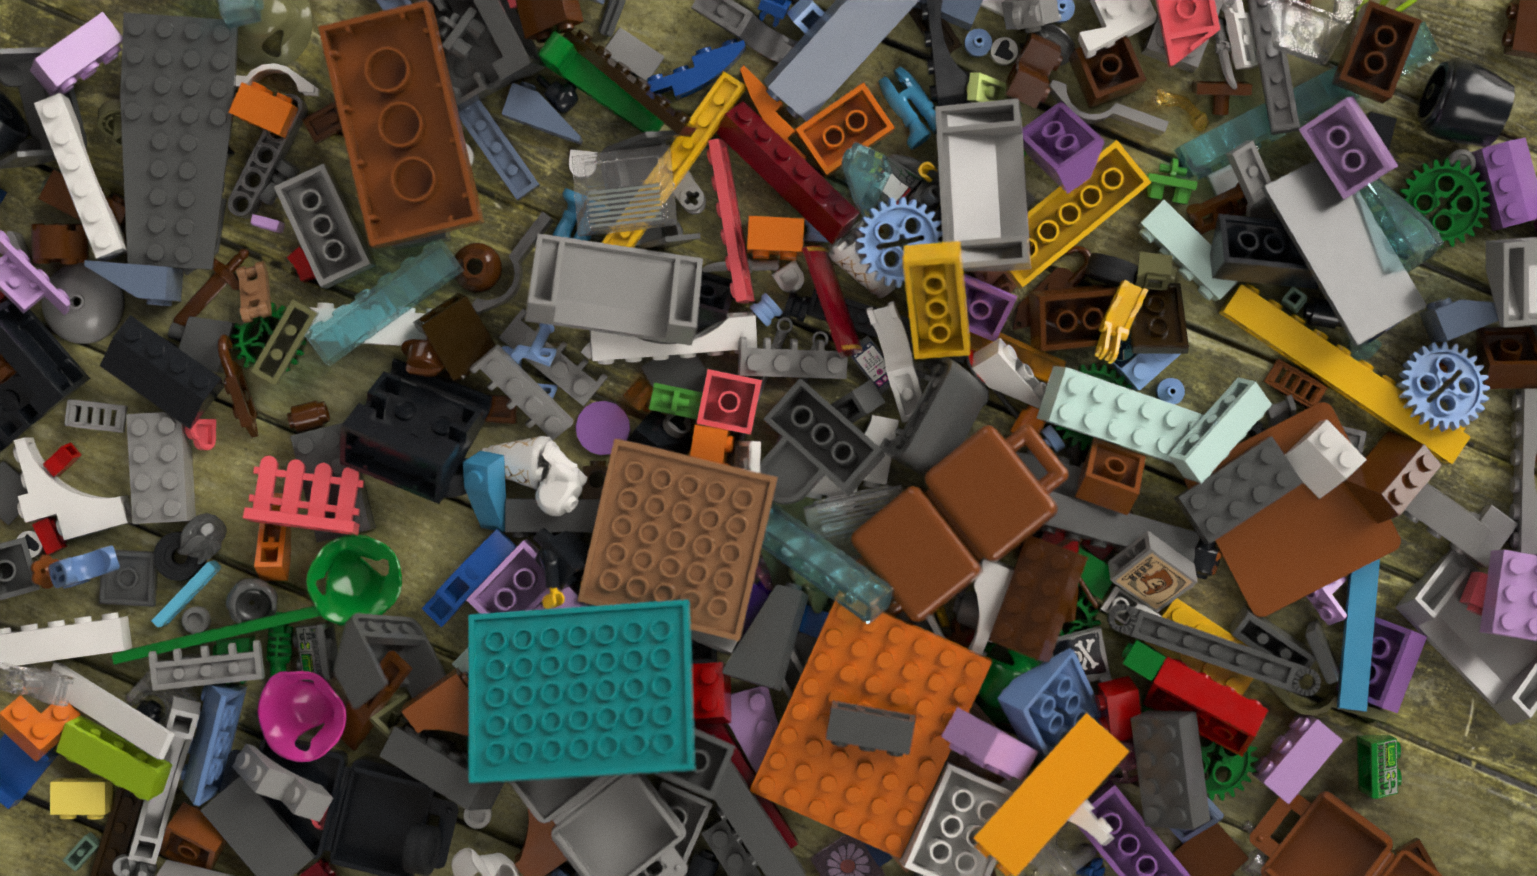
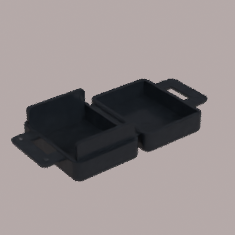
M265 738L261 741L259 751L288 771L321 785L333 797L328 808L323 830H318L313 826L310 819L293 814L282 801L264 796L315 855L313 859L319 858L325 851H330L331 864L379 876H414L415 874L408 873L403 869L402 856L405 840L410 828L415 823L428 825L431 814L440 816L438 828L441 831V848L435 868L440 869L445 866L459 812L456 803L435 798L436 791L385 760L361 756L353 762L352 767H347L348 755L346 752L331 748L319 759L309 762H297L283 758L275 753ZM297 739L295 746L300 750L307 751L310 748L311 742ZM235 749L229 753L219 794L240 776L232 766L237 755L242 750Z

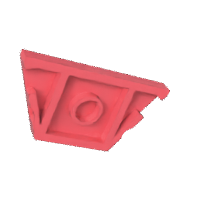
M1156 0L1168 67H1173L1220 30L1215 0Z

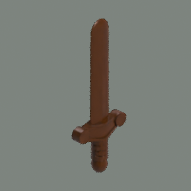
M239 250L238 254H235L227 264L214 258L213 270L215 273L181 309L173 322L186 326L189 316L196 317L227 284L234 290H240L239 279L235 271L248 258V250Z

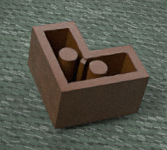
M1031 32L1006 78V95L1019 99V101L1035 109L1039 101L1044 103L1051 89L1048 87L1050 83L1048 76L1052 70L1057 71L1063 59V56L1060 55L1061 46Z

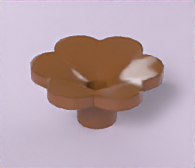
M47 554L41 555L39 560L34 561L31 565L33 572L32 582L36 585H41L44 589L51 588L53 583L49 575V565L59 560L52 559Z

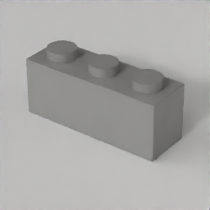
M1429 483L1422 488L1403 513L1416 524L1419 520L1428 526L1426 530L1434 537L1440 539L1443 536L1451 542L1449 546L1461 555L1465 551L1473 556L1493 531L1490 526L1479 521L1478 517H1474L1471 512Z

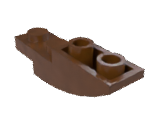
M389 651L379 664L389 684L358 709H353L350 701L345 707L346 724L340 738L353 751L357 750L374 727L370 722V718L385 708L384 706L413 669L395 651Z

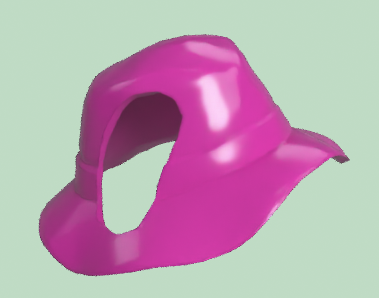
M282 671L273 675L265 685L259 699L258 718L264 738L275 753L292 761L309 762L324 756L338 742L346 724V709L339 696L320 675L307 671ZM325 723L322 729L312 738L309 750L303 751L295 746V741L299 736Z

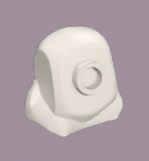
M548 441L543 457L552 467L548 472L547 478L540 482L535 498L537 505L544 513L550 516H562L566 512L570 513L579 502L577 498L582 492V486L586 483L587 476L577 468V464L570 461L554 441Z

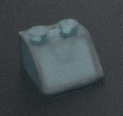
M854 142L852 148H848L843 155L842 168L855 205L863 217L869 218L871 215L869 209L875 207L893 170L884 154Z

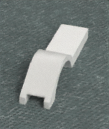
M276 63L260 65L251 70L247 76L236 75V90L239 89L242 82L251 85L252 81L258 83L265 76L278 73L290 76L296 82L298 91L303 92L305 96L319 97L320 93L318 88L288 67Z
M892 301L888 303L887 307L873 310V307L867 308V314L871 325H873L878 335L884 355L886 373L902 423H905L911 417L923 391L913 362L905 327L896 305Z

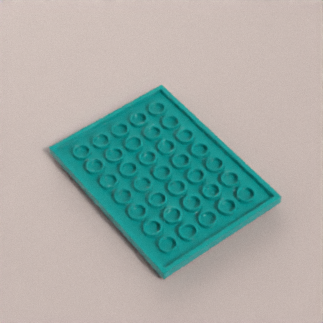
M688 599L469 615V783L479 784L695 771L690 601Z

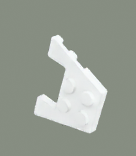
M1090 0L1102 28L1080 32L1078 41L1086 58H1090L1096 55L1097 50L1113 46L1116 40L1125 35L1130 37L1154 24L1157 14L1150 0Z

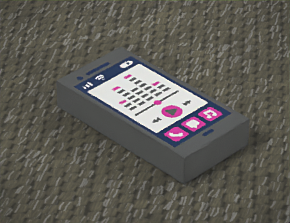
M867 335L860 341L863 352L852 355L850 358L866 378L873 381L879 393L882 394L891 387L886 373L884 355Z

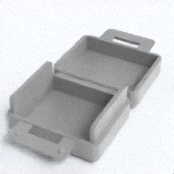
M645 774L509 782L539 822L547 823L551 820L554 821L556 825L551 832L552 840L579 876H637L659 858L662 859L667 868L657 876H684L687 873V864L674 849V846L684 839L686 829Z

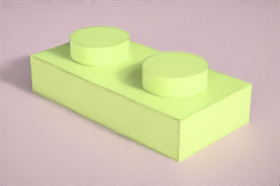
M970 73L967 85V100L973 103L1007 100L1006 83L982 73Z

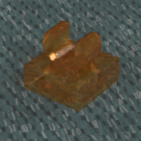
M639 376L623 397L638 411L642 408L645 412H650L646 402L652 397L653 386L643 377Z

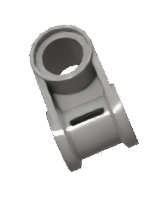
M688 171L672 193V196H675L687 213L696 215L705 209L706 198ZM691 195L697 198L698 204L695 206L689 203L688 197Z

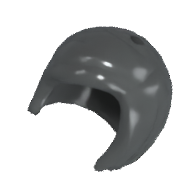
M246 578L238 581L231 588L226 598V607L234 622L250 621L275 615L278 595L276 590L269 586L266 581L259 578ZM251 600L254 601V604H253V605H250V604H249V602H250Z

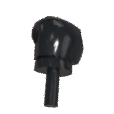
M541 75L537 77L536 81L547 89L545 96L559 112H569L578 102V95L575 92L577 87L573 83L568 81L561 85L558 81H555L553 84H550Z

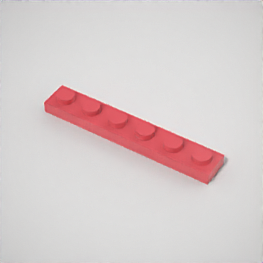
M719 138L709 140L707 158L710 165L713 166L714 175L711 181L713 189L718 195L719 202L716 203V210L719 218H722L723 229H721V239L727 247L728 256L725 257V262L732 276V283H730L731 295L738 303L747 304L755 302L728 144Z

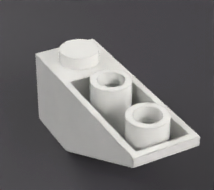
M999 338L974 353L972 370L979 375L989 388L1040 409L1047 386L1037 380L1029 365L1021 362L1011 345H1006Z

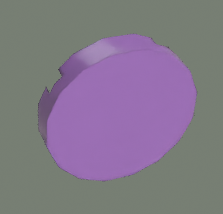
M608 401L594 402L586 406L579 414L576 423V433L581 445L589 452L598 455L611 454L614 439L618 438L627 441L631 431L630 420L625 411L617 404Z

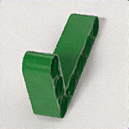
M555 31L552 32L537 54L546 67L566 81L573 83L579 90L642 133L660 131L665 124L596 66L580 55L570 41Z

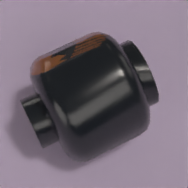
M1200 539L1195 547L1193 563L1195 564L1197 578L1206 580L1208 576H1213L1217 572L1222 553L1219 548L1215 547V541L1210 544H1204Z

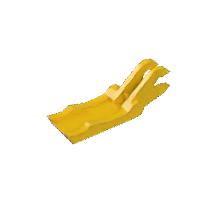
M1126 280L1121 281L1099 327V331L1102 333L1094 355L1099 360H1102L1104 356L1109 364L1116 360L1119 353L1120 340L1125 341L1128 338L1132 322L1149 290L1133 285Z

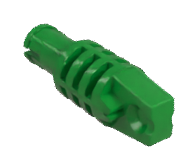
M289 623L268 629L266 659L270 663L269 679L276 673L286 671V665L291 661L293 626H288Z

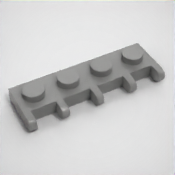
M524 308L499 337L512 349H515L517 345L531 347L540 330L539 327L534 331L522 321L526 316ZM547 341L543 348H555ZM564 341L558 346L557 353L550 367L525 358L584 407L608 378V376L602 374L595 381L583 371L589 363L587 359L584 358L577 366L563 355L562 352L568 345Z
M740 337L738 375L847 379L848 357L842 359L838 351L824 350V340L819 339L816 342V350H799L797 339L790 340V349H771V338H764L763 348H747V338Z
M498 344L470 367L469 370L472 373L481 369L492 380L487 385L490 390L498 386L511 399L506 404L510 410L517 405L530 418L525 423L528 428L537 424L547 434L545 437H550L553 441L573 425L574 420Z
M254 640V651L237 653L236 643H229V654L211 656L209 647L201 646V657L183 659L182 651L179 648L173 650L174 660L158 661L156 651L149 652L152 690L263 679L265 674L260 640Z

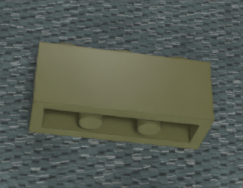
M292 299L251 372L275 386L278 385L319 313Z

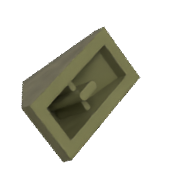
M409 691L370 718V722L387 738H389L394 727L411 725L401 712L403 705L412 699Z

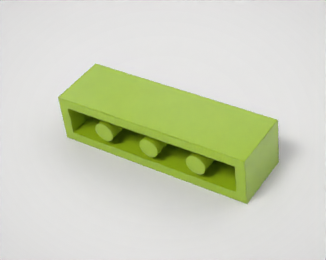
M83 716L65 723L56 750L57 753L65 756L68 761L82 765L91 773L100 775L110 780L113 785L123 787L134 793L137 798L147 801L163 793L173 765L164 759H156L125 738Z

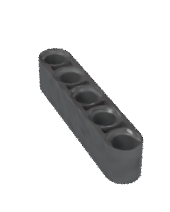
M285 95L292 98V102H297L299 108L286 138L276 139L274 133L263 130L228 199V209L232 214L248 219L252 217V214L258 212L263 202L260 200L261 193L273 181L271 177L274 173L277 174L278 172L275 169L280 158L285 159L303 124L302 119L307 116L308 108L306 103L296 95ZM267 150H272L273 159L269 163H264L262 159L263 154ZM259 174L261 182L259 186L252 188L250 180L252 176ZM246 198L249 204L248 208L244 212H239L238 203Z

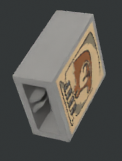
M1149 531L1145 532L1108 561L1110 580L1157 613L1198 583L1195 564Z

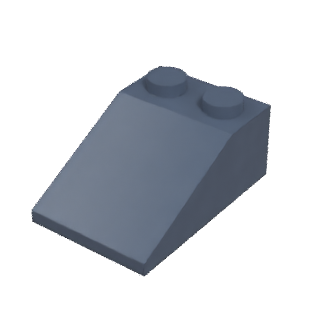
M85 260L84 266L133 296L147 299L146 304L172 306V301L181 302L182 269Z
M1450 297L1427 304L1428 310L1419 313L1431 343L1449 341L1499 321L1494 302L1473 300L1451 301Z

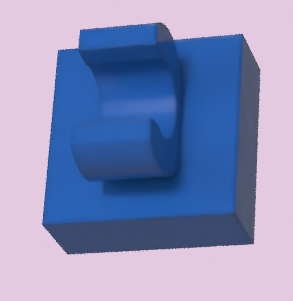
M761 0L758 9L762 11L759 15V20L763 22L766 14H771L775 19L773 26L776 27L789 11L792 1Z

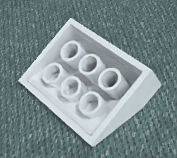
M946 761L899 861L905 868L924 876H991L997 860L991 854L986 858L974 847L978 843L974 836L1012 796L1014 791Z

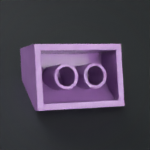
M1062 101L1023 127V144L1027 155L1067 194L1091 178L1105 142L1101 136Z
M1526 138L1506 141L1471 152L1476 159V172L1480 173L1478 180L1479 182H1486L1481 191L1490 193V195L1483 199L1484 202L1490 204L1489 207H1486L1492 231L1536 220L1537 178Z
M964 274L969 330L994 342L997 340L1017 296Z
M1375 617L1368 691L1369 703L1398 713L1427 636Z

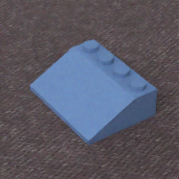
M1071 648L1052 657L1049 662H1043L1014 678L998 697L1019 741L1039 752L1033 762V765L1037 767L1086 713L1097 723L1098 718H1101V711L1097 707L1095 694L1075 651Z
M220 683L205 685L202 690L201 701H204L197 722L196 735L192 739L188 754H190L189 762L184 765L181 773V780H184L182 789L194 805L200 806L219 794L227 758L232 750L247 690L245 686L233 683L231 685Z

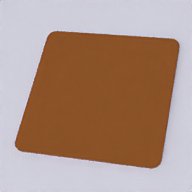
M1321 402L1237 444L1212 472L1270 436L1274 438L1285 455L1322 420H1328L1349 442L1350 440L1332 406ZM1184 478L1187 488L1197 483ZM1342 482L1320 499L1302 483L1215 540L1252 613L1258 617H1265L1397 550L1401 544V538L1391 519L1378 524L1344 482Z

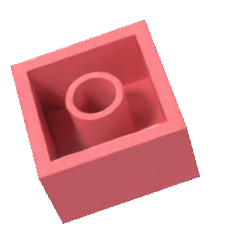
M708 369L697 424L751 435L762 380Z

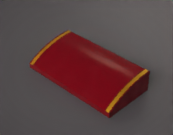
M823 246L803 247L802 250L838 354L843 359L863 352L834 266L828 256V249Z

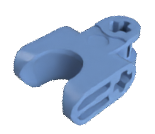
M111 545L49 565V575L55 588L63 587V589L89 582L91 581L90 579L116 571L120 568L114 547Z

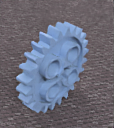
M900 197L897 205L894 198H889L888 207L884 202H878L879 211L870 208L871 219L868 217L861 218L866 227L857 228V231L862 233L863 236L862 238L855 239V242L862 244V248L855 252L865 256L859 263L869 264L866 273L870 274L875 271V281L885 277V286H889L892 280H894L895 288H900L903 280L905 283L903 267L905 245L942 243L938 241V237L942 236V231L936 230L941 221L932 222L931 219L935 214L934 211L927 214L924 213L926 204H921L916 208V199H911L907 205L905 197ZM909 218H912L917 226L912 234L908 233L905 229V223ZM882 224L887 225L890 229V235L885 240L881 239L878 235V229ZM920 235L924 237L922 241L906 243L901 247L893 246L881 250L877 249V245L898 241L899 237L900 239ZM889 251L896 257V261L891 267L884 263V256Z
M1434 342L1428 346V349L1425 346L1421 347L1418 353L1414 352L1409 356L1410 360L1403 363L1406 370L1400 372L1399 376L1405 380L1397 384V387L1405 389V392L1400 394L1399 398H1407L1408 402L1403 408L1412 407L1413 411L1410 417L1421 416L1419 420L1420 425L1429 421V429L1431 430L1439 424L1441 432L1447 430L1449 426L1452 431H1455L1459 428V424L1462 427L1470 424L1469 420H1476L1478 418L1477 413L1484 411L1485 408L1481 403H1485L1489 398L1482 393L1488 391L1490 387L1483 385L1482 382L1489 377L1479 373L1484 368V365H1474L1477 356H1473L1470 359L1466 357L1468 354L1467 348L1459 353L1458 344H1454L1448 349L1447 342L1440 344L1439 348ZM1439 362L1446 365L1447 373L1441 371ZM1457 370L1460 371L1461 374L1443 392L1438 394L1431 403L1427 402V398L1439 389L1443 382L1451 378ZM1420 380L1428 384V391L1420 386ZM1459 383L1466 386L1467 393L1460 390ZM1440 400L1448 405V411L1441 408Z

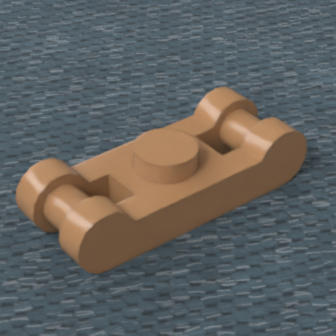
M257 262L255 266L246 268V266L237 268L241 301L240 315L243 322H252L253 318L260 316L262 318L272 316L269 276L265 262ZM254 277H257V278H258V279H255V280H251V281H250V278H254Z

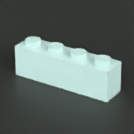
M1165 200L1160 201L1137 225L1141 229L1139 234L1148 243L1154 242L1160 248L1159 254L1173 256L1172 260L1180 267L1178 272L1187 281L1193 280L1199 286V293L1207 300H1220L1238 282L1212 279L1210 262L1212 245Z
M1238 377L1170 452L1168 457L1184 478L1202 484L1205 479L1210 477L1212 471L1229 455V452L1246 436L1252 426L1264 416V413L1272 404L1256 381Z

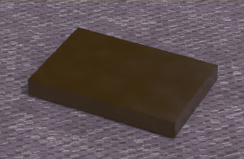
M1169 283L1167 290L1163 291L1147 289L1149 291L1129 330L1132 354H1188L1189 343L1181 283Z

